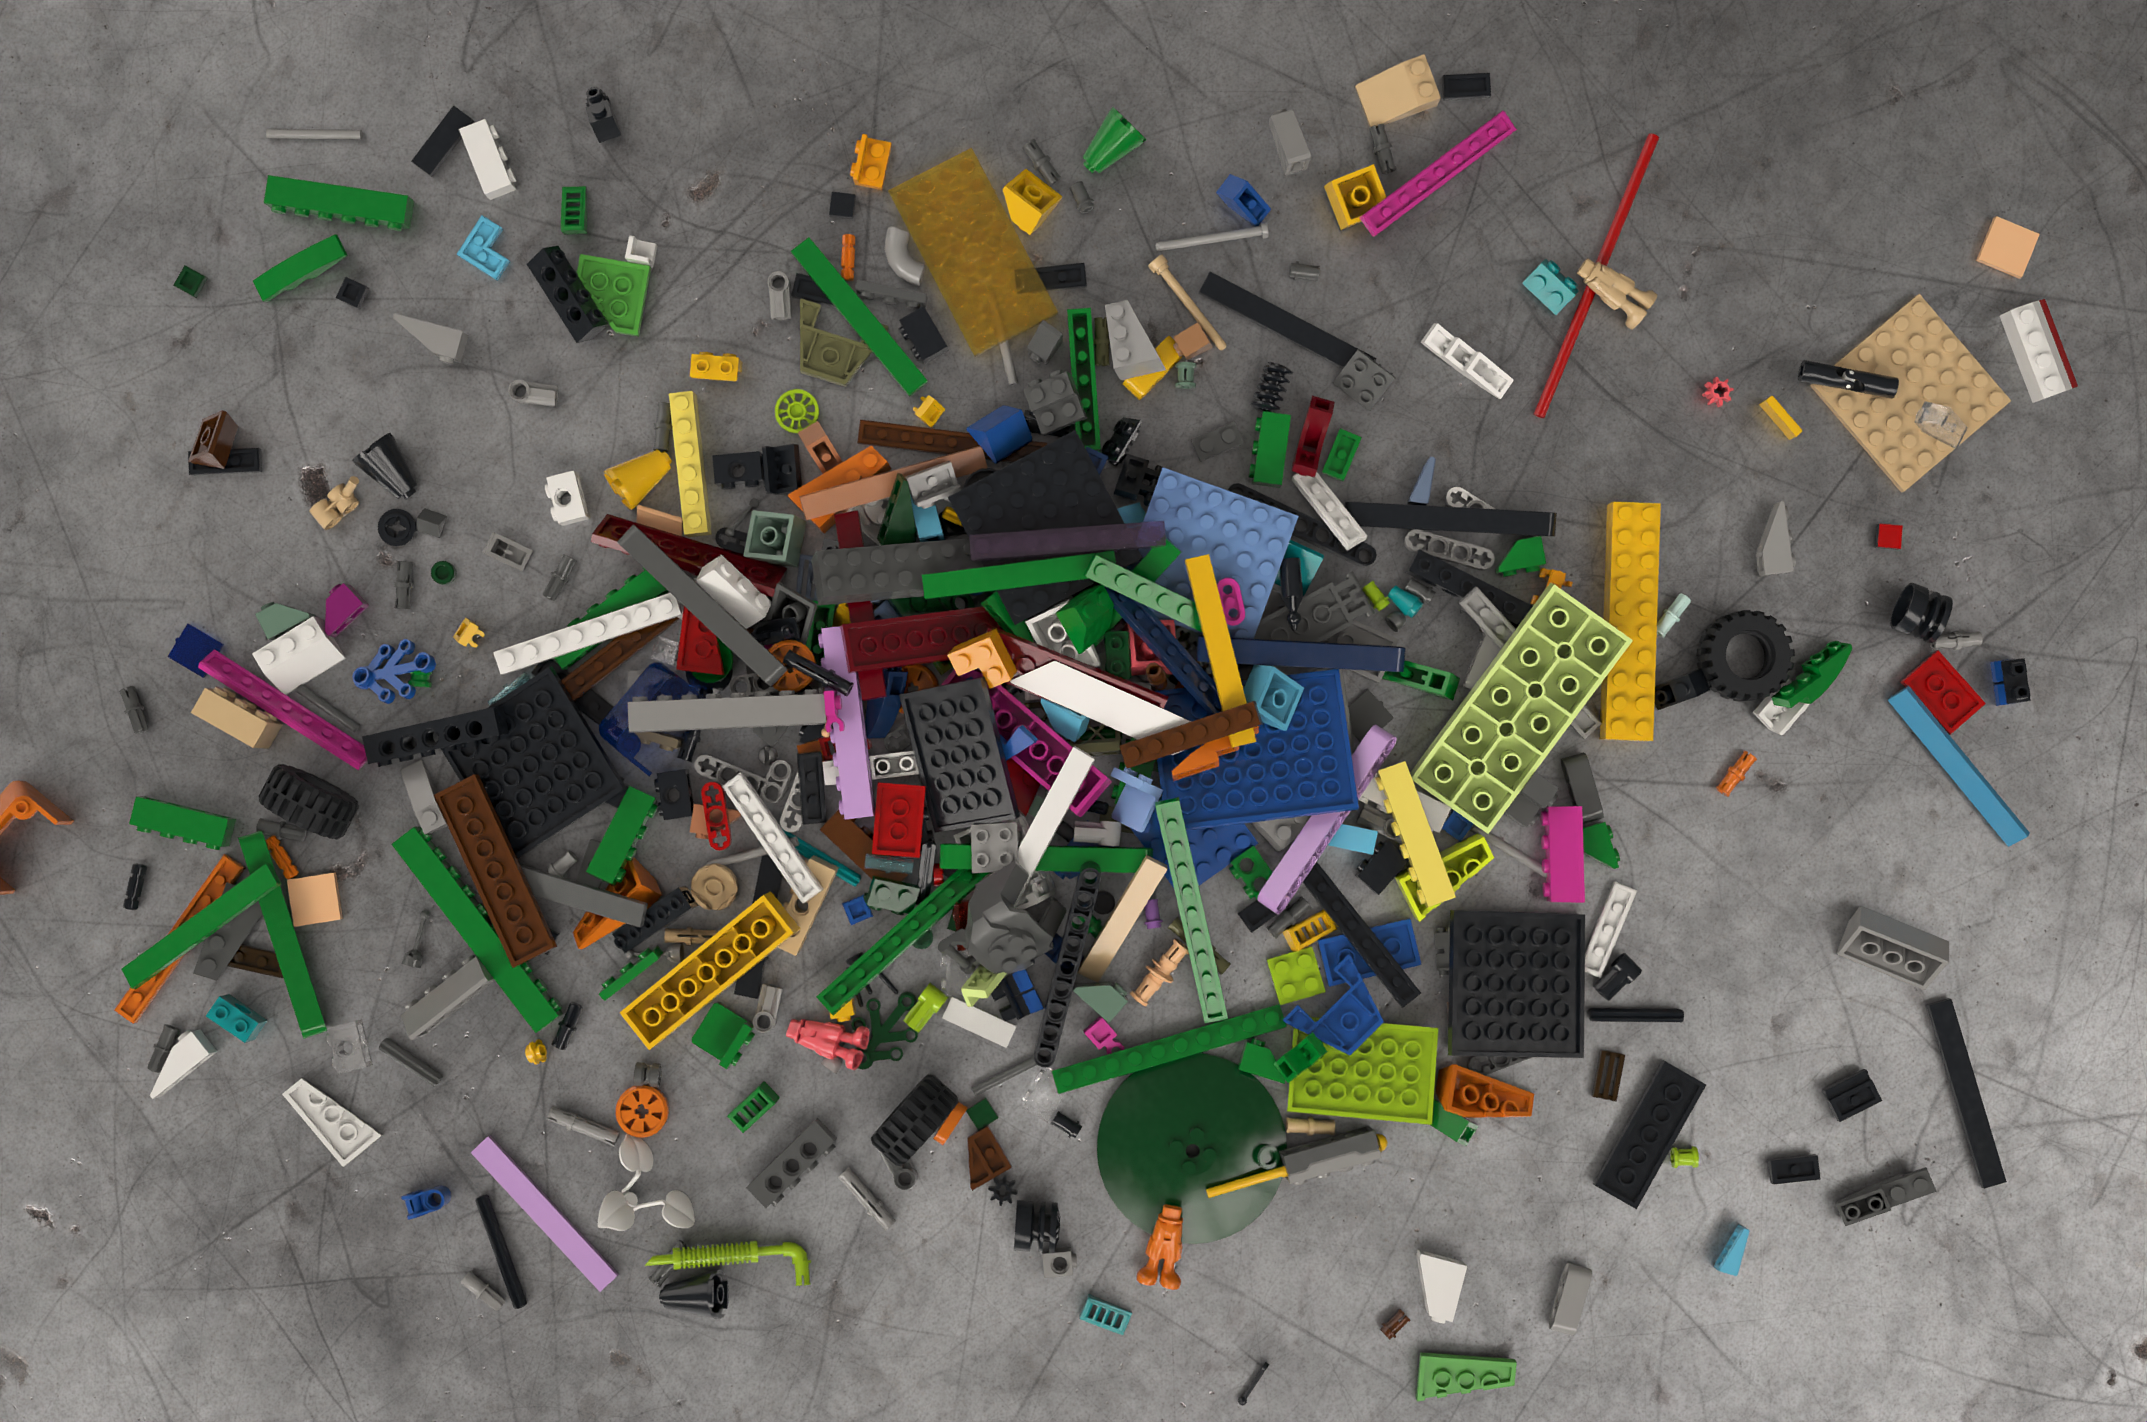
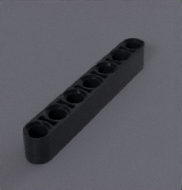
M1235 483L1228 488L1229 491L1240 490L1245 497L1261 500L1265 504L1298 515L1297 520H1303L1307 525L1306 530L1302 532L1294 528L1292 535L1358 567H1368L1376 560V550L1365 542L1359 543L1347 552H1342L1337 546L1339 540L1325 523L1243 484ZM1318 530L1326 531L1328 540L1325 542L1319 541L1316 537V532ZM1361 550H1366L1370 553L1371 558L1369 562L1360 560L1359 552Z

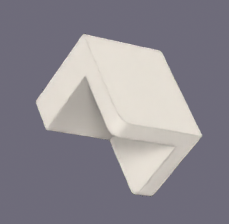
M629 235L625 259L630 263L648 265L653 268L657 244L640 241L635 236Z

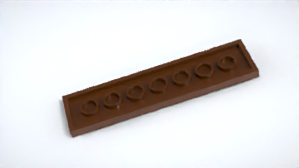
M474 774L434 794L512 967H517L557 947L479 775Z

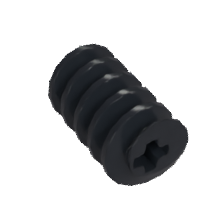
M1268 362L1269 365L1264 366L1263 369L1266 374H1262L1260 377L1263 383H1258L1257 389L1260 392H1255L1253 395L1257 401H1251L1250 406L1260 412L1280 410V407L1275 402L1283 401V398L1278 394L1279 392L1286 393L1287 389L1282 386V383H1290V380L1285 375H1293V371L1281 364Z

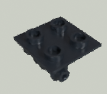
M1123 417L1116 423L1113 430L1114 434L1110 440L1104 443L1101 450L1102 454L1108 456L1110 464L1116 467L1118 464H1122L1127 455L1125 451L1129 452L1130 450L1127 448L1128 445L1132 446L1133 443L1131 441L1134 442L1140 433L1141 420Z

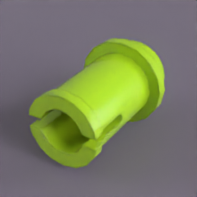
M1371 581L1362 588V591L1373 603V608L1379 612L1390 604L1388 601L1389 597L1384 596L1374 581Z

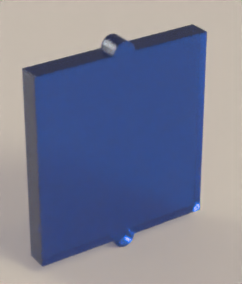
M187 623L180 637L175 639L176 643L168 657L205 678L207 673L198 668L199 662L214 649L220 653L224 644Z

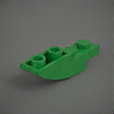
M1832 641L1823 650L1811 655L1810 659L1801 665L1804 673L1798 675L1790 684L1781 687L1779 692L1771 697L1773 704L1792 708L1799 702L1812 704L1835 681L1849 658L1852 645L1841 643L1840 641Z

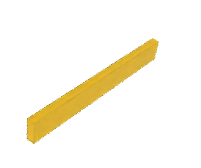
M1209 554L1186 559L1185 565L1222 711L1247 702ZM1253 728L1229 735L1232 748L1256 742Z

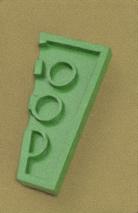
M1420 1352L1416 1400L1424 1401L1425 1398L1435 1396L1442 1398L1447 1397V1394L1460 1392L1461 1394H1466L1478 1389L1491 1390L1515 1386L1517 1362L1515 1359Z

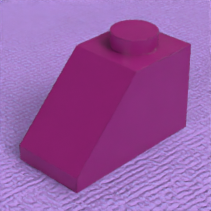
M345 583L333 587L329 592L331 595L326 599L325 633L329 637L336 638L369 606L351 585Z

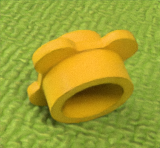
M537 1039L535 1043L532 1041L526 1046L525 1055L530 1063L538 1065L540 1061H546L547 1050L543 1042Z

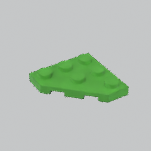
M580 254L577 268L578 277L586 290L589 291L591 298L603 313L615 333L639 337L651 267Z

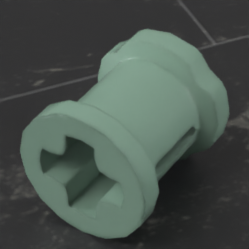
M1175 363L1177 368L1175 388H1196V383H1194L1196 363Z

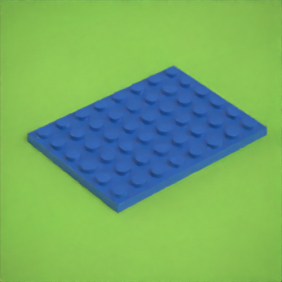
M1339 669L1287 675L1304 687L1287 731L1265 723L1259 725V733L1255 734L1256 742L1239 746V750L1219 756L1218 767L1173 781L1172 770L1202 745L1189 748L1175 755H1168L1157 759L1160 787L1163 789L1161 794L1162 801L1179 797L1186 830L1359 810ZM1247 680L1241 681L1243 689L1246 685ZM1186 688L1155 691L1169 697L1164 710L1191 722L1210 716Z

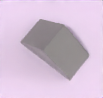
M492 532L483 553L523 572L533 550Z

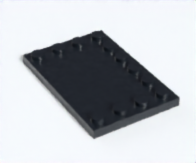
M985 677L900 694L899 697L922 786H926L925 797L934 832L1019 818L1020 813Z

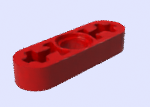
M708 782L702 787L701 795L709 844L715 850H725L732 843L725 792L720 783ZM713 785L714 789L719 790V794L715 795L716 802L721 801L722 806L714 805L708 807V803H713L712 796H707V791L711 789L710 786ZM714 809H719L723 813V819L719 823H714L710 819V813ZM725 824V829L720 830L723 837L726 836L727 841H724L723 846L720 847V844L714 841V838L718 837V831H712V826L719 827Z

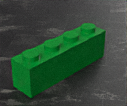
M629 786L586 871L589 875L614 887L617 882L621 883L626 874L624 867L627 861H632L637 852L635 845L638 839L642 840L648 830V827L645 826L648 819H653L658 810L655 797Z
M136 796L129 824L137 826V831L151 833L154 830L160 832L159 836L174 839L175 836L183 837V842L197 845L199 841L206 843V848L220 850L221 847L230 846L236 819L146 796Z

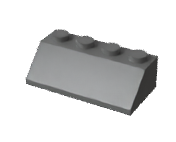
M1860 906L1848 922L1838 947L1837 955L1926 990L1949 963V941Z
M469 956L461 963L463 966L457 972L453 969L442 978L444 982L438 987L434 984L424 991L425 997L420 1001L415 999L404 1007L407 1011L400 1016L411 1041L425 1036L495 981L477 956Z

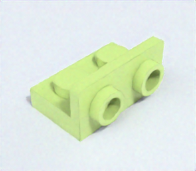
M980 964L961 987L967 1007H973L979 998H988L1007 973L994 974Z

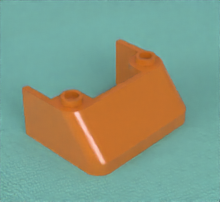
M13 781L0 794V835L15 818L21 820L30 819L37 811L54 825H70L74 820L26 781ZM0 877V895L13 894L16 890Z

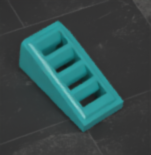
M1088 1294L1079 1319L1124 1335L1132 1312ZM1094 1304L1097 1306L1094 1315L1092 1316L1089 1314ZM1104 1308L1106 1309V1311L1101 1320L1098 1318V1316L1100 1314L1101 1309ZM1110 1312H1115L1111 1323L1106 1322ZM1119 1314H1121L1124 1317L1121 1321L1120 1326L1117 1327L1115 1326V1324L1119 1317Z

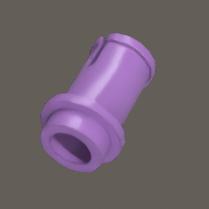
M1158 899L1148 900L1144 907L1146 915L1144 925H1147V929L1160 928L1163 920H1160Z

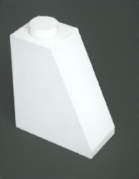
M1417 1249L1416 1255L1426 1311L1429 1316H1432L1431 1320L1443 1324L1446 1321L1453 1322L1467 1265L1460 1260Z

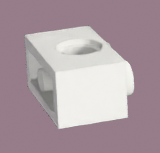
M573 470L546 477L548 484L545 485V491L548 498H552L554 507H551V514L554 521L564 526L590 519L579 473ZM565 493H570L571 501L563 505L561 497Z

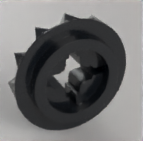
M388 510L379 519V536L388 545L395 547L405 546L406 543L413 540L414 533L417 531L415 527L416 521L405 510ZM397 521H400V525L406 528V530H400L396 535V531L388 526L397 525Z

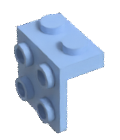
M1114 767L1110 776L1126 783L1113 810L1112 818L1138 832H1143L1156 807L1155 802H1158L1163 789L1152 785L1153 780L1142 774L1137 778L1138 772L1129 768L1126 769V767L1122 771Z

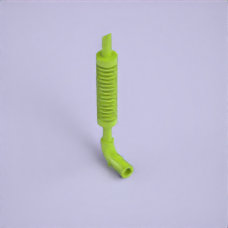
M747 1241L745 1244L740 1242V1245H738V1242H735V1245L733 1243L731 1245L726 1243V1246L724 1244H721V1246L716 1244V1247H714V1244H711V1247L707 1245L705 1248L704 1245H702V1248L692 1246V1249L688 1246L687 1249L682 1247L681 1250L680 1247L673 1248V1254L654 1255L645 1264V1266L673 1264L674 1270L681 1269V1267L686 1269V1266H688V1269L691 1266L696 1268L695 1265H698V1268H700V1265L705 1267L706 1264L710 1267V1264L712 1266H715V1264L720 1266V1263H722L723 1266L725 1263L729 1265V1262H732V1265H734V1262L736 1264H739V1262L744 1264V1261L746 1263H749V1261L751 1263H758V1256L783 1254V1257H792V1264H795V1286H802V1276L804 1278V1286L811 1285L809 1272L811 1260H808L807 1252L803 1247L795 1242H782V1245L759 1247L757 1241H750V1244Z

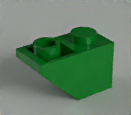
M1538 536L1515 541L1496 567L1495 574L1502 573L1503 577L1517 575V570L1526 569V573L1540 571V566L1546 564L1542 537Z
M1600 821L1583 826L1584 855L1608 868L1616 869L1619 868L1620 855L1617 848H1613L1611 842L1613 832L1610 825Z

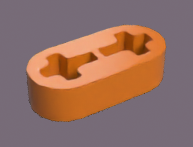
M958 1102L933 1139L944 1145L968 1107Z

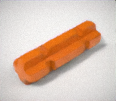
M844 234L842 236L844 247H842L841 266L843 268L841 269V276L845 281H853L854 270L852 268H854L855 249L853 247L855 246V236Z
M276 836L267 838L265 841L268 850L272 851L270 854L279 868L284 870L282 873L285 878L289 880L297 876L299 871L295 865L291 864L293 861L285 848L279 845L281 843Z

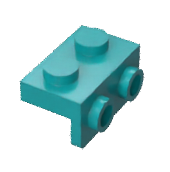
M1545 259L1522 284L1557 315L1579 292L1576 288L1578 285L1572 278L1565 277L1559 272L1561 269L1554 261Z

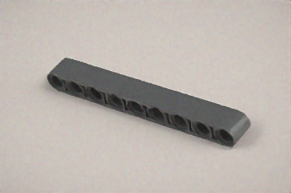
M634 524L617 541L623 549L770 687L788 670Z

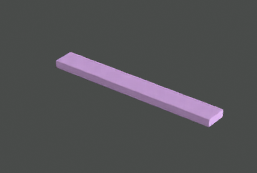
M490 1135L471 1152L599 1292L619 1275Z

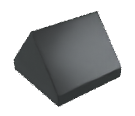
M424 508L417 517V531L440 538L447 516Z

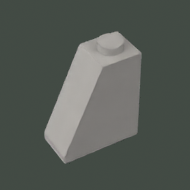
M1280 109L1273 112L1269 119V126L1284 176L1307 170L1311 154L1294 110Z

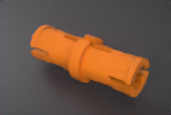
M1744 750L1733 767L1730 766L1727 769V775L1716 789L1721 794L1724 793V796L1729 797L1736 785L1746 778L1744 775L1753 763L1756 762L1757 758L1751 753L1748 755V752Z

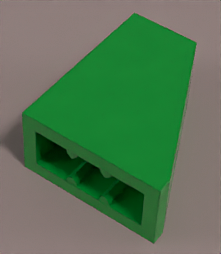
M1434 1098L1431 1126L1455 1142L1467 1146L1479 1126L1465 1117L1445 1111L1441 1102Z

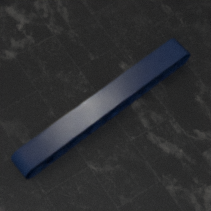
M1198 636L1197 661L1210 662L1204 636ZM1230 638L1237 664L1404 672L1405 647Z

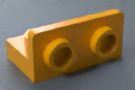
M862 134L861 140H857L855 154H858L857 162L852 163L850 176L853 177L855 185L883 190L892 148L891 142L868 138L867 134Z

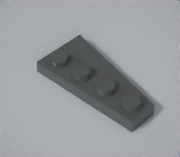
M226 882L222 895L236 885ZM259 901L205 939L193 974L216 981L220 978L242 943L263 915Z

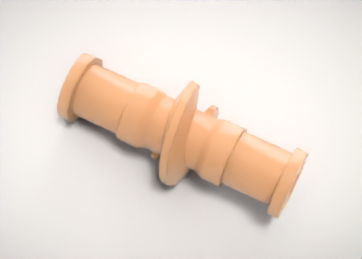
M1176 938L1173 940L1174 944L1161 956L1159 962L1152 958L1155 965L1154 968L1146 965L1150 973L1143 978L1142 983L1135 991L1132 990L1130 992L1131 996L1145 1007L1149 1004L1148 1000L1161 988L1164 981L1168 983L1173 982V977L1170 973L1178 967L1179 962L1186 954L1189 955L1188 947Z

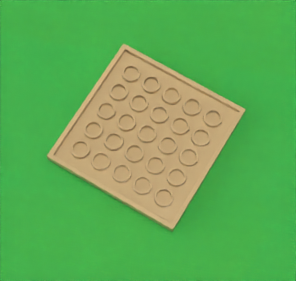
M1920 294L1912 298L1833 365L1897 377L1899 385L1893 399L1817 384L1810 385L1901 493L1905 492L2011 402L2010 398Z

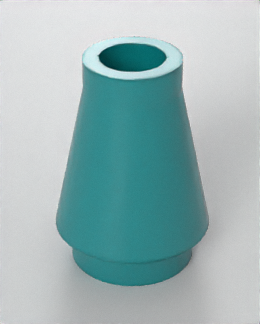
M1396 585L1387 595L1405 617L1408 615L1410 618H1413L1423 606L1419 597Z

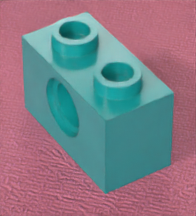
M230 994L219 996L206 1015L207 1018L244 1043L255 1040L268 1021Z

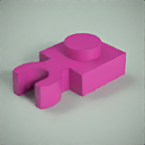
M1102 1016L1098 1017L1083 1030L1085 1035L1099 1050L1104 1046L1106 1047L1107 1055L1112 1053L1113 1047L1125 1050L1119 1040H1113L1117 1033Z

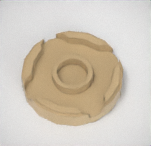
M717 863L706 864L698 869L691 880L692 896L698 905L707 910L725 909L731 905L738 893L737 878L733 871L725 865Z

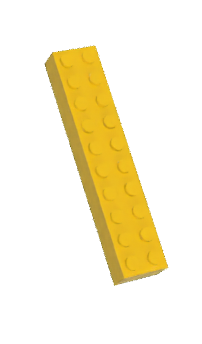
M1611 502L1607 505L1603 619L1633 641L1601 683L1600 722L1602 724L1600 725L1599 740L1653 741L1661 503Z

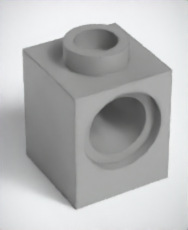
M1071 1247L1055 1248V1253H1049V1249H1043L1044 1278L1073 1275V1268H1077L1076 1253H1071ZM1057 1257H1063L1066 1259L1067 1264L1064 1267H1057L1053 1261Z

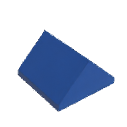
M1002 405L966 429L995 464L1032 442L1033 439L1022 409Z

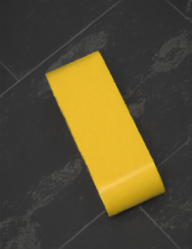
M1170 335L1155 348L1166 370L1125 379L1123 385L1138 400H1141L1170 371L1175 363L1183 357H1179L1173 347L1176 341Z

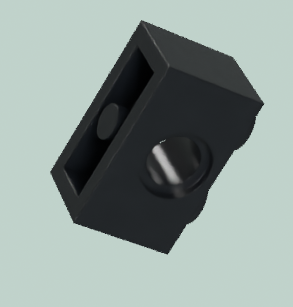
M756 451L712 455L715 484L718 487L721 486L722 490L735 489V485L745 484L746 488L759 487V483H763L764 467L761 460L762 453ZM744 466V474L740 477H735L733 475L734 468Z
M689 769L657 773V779H654L656 793L660 792L661 802H658L659 815L663 816L664 820L691 817L694 801ZM673 788L679 791V799L675 802L671 801L668 796L669 791Z

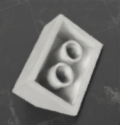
M314 616L252 653L263 673L285 695L346 659L334 637H329L325 633V622L323 619Z

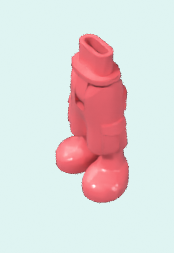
M792 1019L787 1029L786 1037L794 1039L797 1044L814 1050L820 1056L834 1059L837 1056L845 1060V1065L848 1069L856 1070L863 1060V1052L853 1048H844L839 1046V1044L844 1042L865 1050L869 1043L870 1031L868 1027L860 1026L854 1033H848L843 1025L833 1022L822 1023L801 1019V1021Z

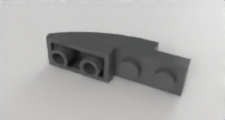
M1925 1167L1905 1175L1900 1173L1865 1187L1838 1201L1836 1206L1844 1225L1848 1226L1891 1211V1207L1937 1191Z

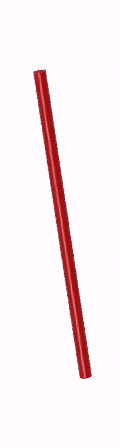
M1649 133L1596 260V262H1600L1605 266L1608 265L1658 143L1659 136ZM1588 285L1585 287L1534 411V415L1539 418H1545L1596 294Z

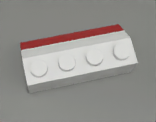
M2045 299L2031 302L2000 315L2032 403L2078 387Z

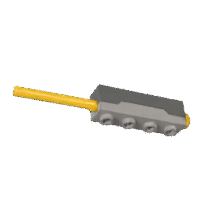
M1366 1126L1279 1151L1282 1167L1208 1188L1206 1193L1208 1198L1278 1177H1285L1290 1184L1302 1185L1307 1183V1179L1310 1178L1322 1179L1330 1176V1173L1334 1171L1347 1172L1352 1170L1355 1165L1367 1166L1374 1164L1376 1159L1382 1158L1380 1152L1387 1148L1388 1142L1384 1135L1376 1134L1374 1129Z

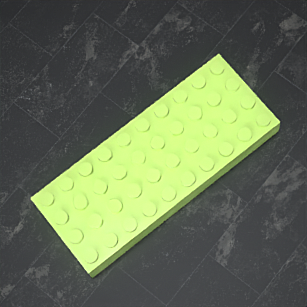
M1550 582L1410 772L1412 780L1489 834L1633 640Z

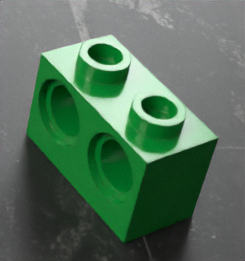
M1253 845L1230 861L1232 866L1228 869L1236 880L1241 878L1245 883L1243 890L1250 899L1255 897L1257 900L1260 891L1254 888L1255 879L1263 877L1267 882L1273 872ZM1244 858H1250L1253 865L1249 871H1242L1240 868V861Z

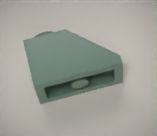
M274 602L263 605L261 607L262 611L255 614L269 640H275L309 618L316 617L315 614Z

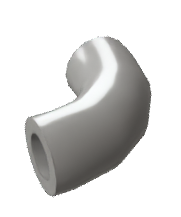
M888 227L884 251L889 266L901 279L920 286L926 264L916 261L909 254L908 241L910 234L895 227Z

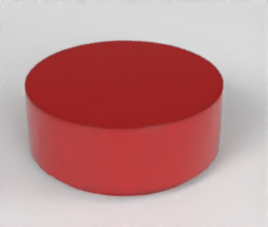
M934 863L932 876L934 887H939L944 883L943 869L940 868V863Z

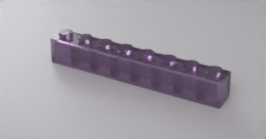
M1164 521L969 535L972 561L1163 548L1166 546Z

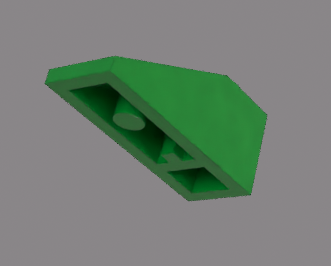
M997 590L981 603L1004 631L1033 642L1031 632L1025 621L1014 625Z
M1406 660L1404 672L1385 671L1382 677L1384 680L1452 701L1460 678L1453 673Z

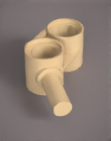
M351 476L346 485L342 483L334 487L327 495L330 499L329 501L322 499L311 507L309 512L324 530L334 527L346 514L353 511L360 502L354 496V490L359 483L357 477Z

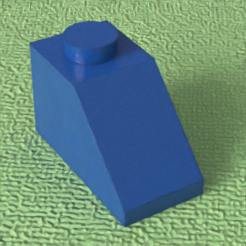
M1232 174L1227 177L1216 192L1229 208L1255 227L1260 225V222L1264 220L1271 210L1248 181Z

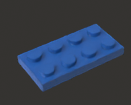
M1410 918L1369 927L1402 969L1422 965ZM1343 934L1317 940L1329 987L1346 983L1333 969L1348 954L1352 957L1362 979L1376 976Z

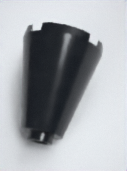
M391 433L382 436L352 460L357 467L397 499L403 497L406 500L416 492L414 487L417 486V483Z
M721 1269L712 1270L666 1284L659 1294L660 1303L663 1304L665 1309L721 1319L725 1316V1314L721 1313L723 1309L728 1308L729 1303L728 1281H723L721 1276L725 1275V1273Z

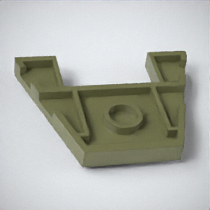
M801 298L800 372L846 387L872 351L863 340L858 342L815 328L822 308L821 304ZM881 324L888 332L889 326Z

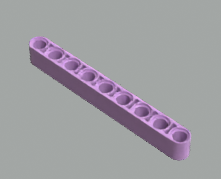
M1378 725L1370 728L1352 755L1358 800L1396 744L1397 738ZM1350 811L1311 815L1261 889L1257 898L1258 902L1274 913L1280 914L1301 886Z

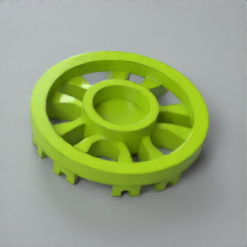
M793 389L782 394L777 400L775 417L784 430L798 434V432L805 429L801 426L802 420H806L809 423L808 426L817 422L819 406L816 399L809 392ZM795 394H803L800 402L795 400ZM789 395L791 396L792 400L794 401V402H792L791 404L789 403V401H788L787 398H786V397L789 396ZM809 397L811 400L804 406V401ZM782 401L788 404V409H779ZM814 405L815 412H808L807 408ZM788 413V416L780 418L779 414ZM806 415L813 416V420L806 418ZM787 419L792 420L789 427L783 424ZM795 421L798 422V429H794Z

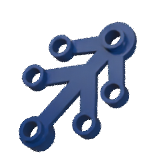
M403 639L396 651L394 647L382 644L370 664L358 667L354 671L352 679L358 688L363 690L370 688L378 695L380 701L390 704L395 699L394 691L383 688L376 680L385 679L399 691L401 697L411 699L416 693L415 687L404 683L397 675L414 671L429 673L435 669L436 662L433 656L426 652H421L416 655L414 661L398 665L405 654L410 655L415 650L414 642ZM384 659L389 660L383 669H378Z

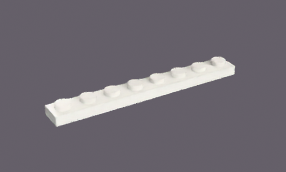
M671 593L493 653L500 674L505 675L681 616L683 613L678 599Z

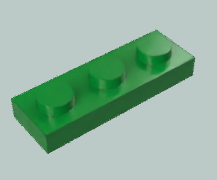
M658 945L652 950L649 947L638 955V961L634 964L631 961L619 970L621 972L620 975L616 978L610 976L601 984L603 988L598 995L606 1001L656 962L663 954V951Z

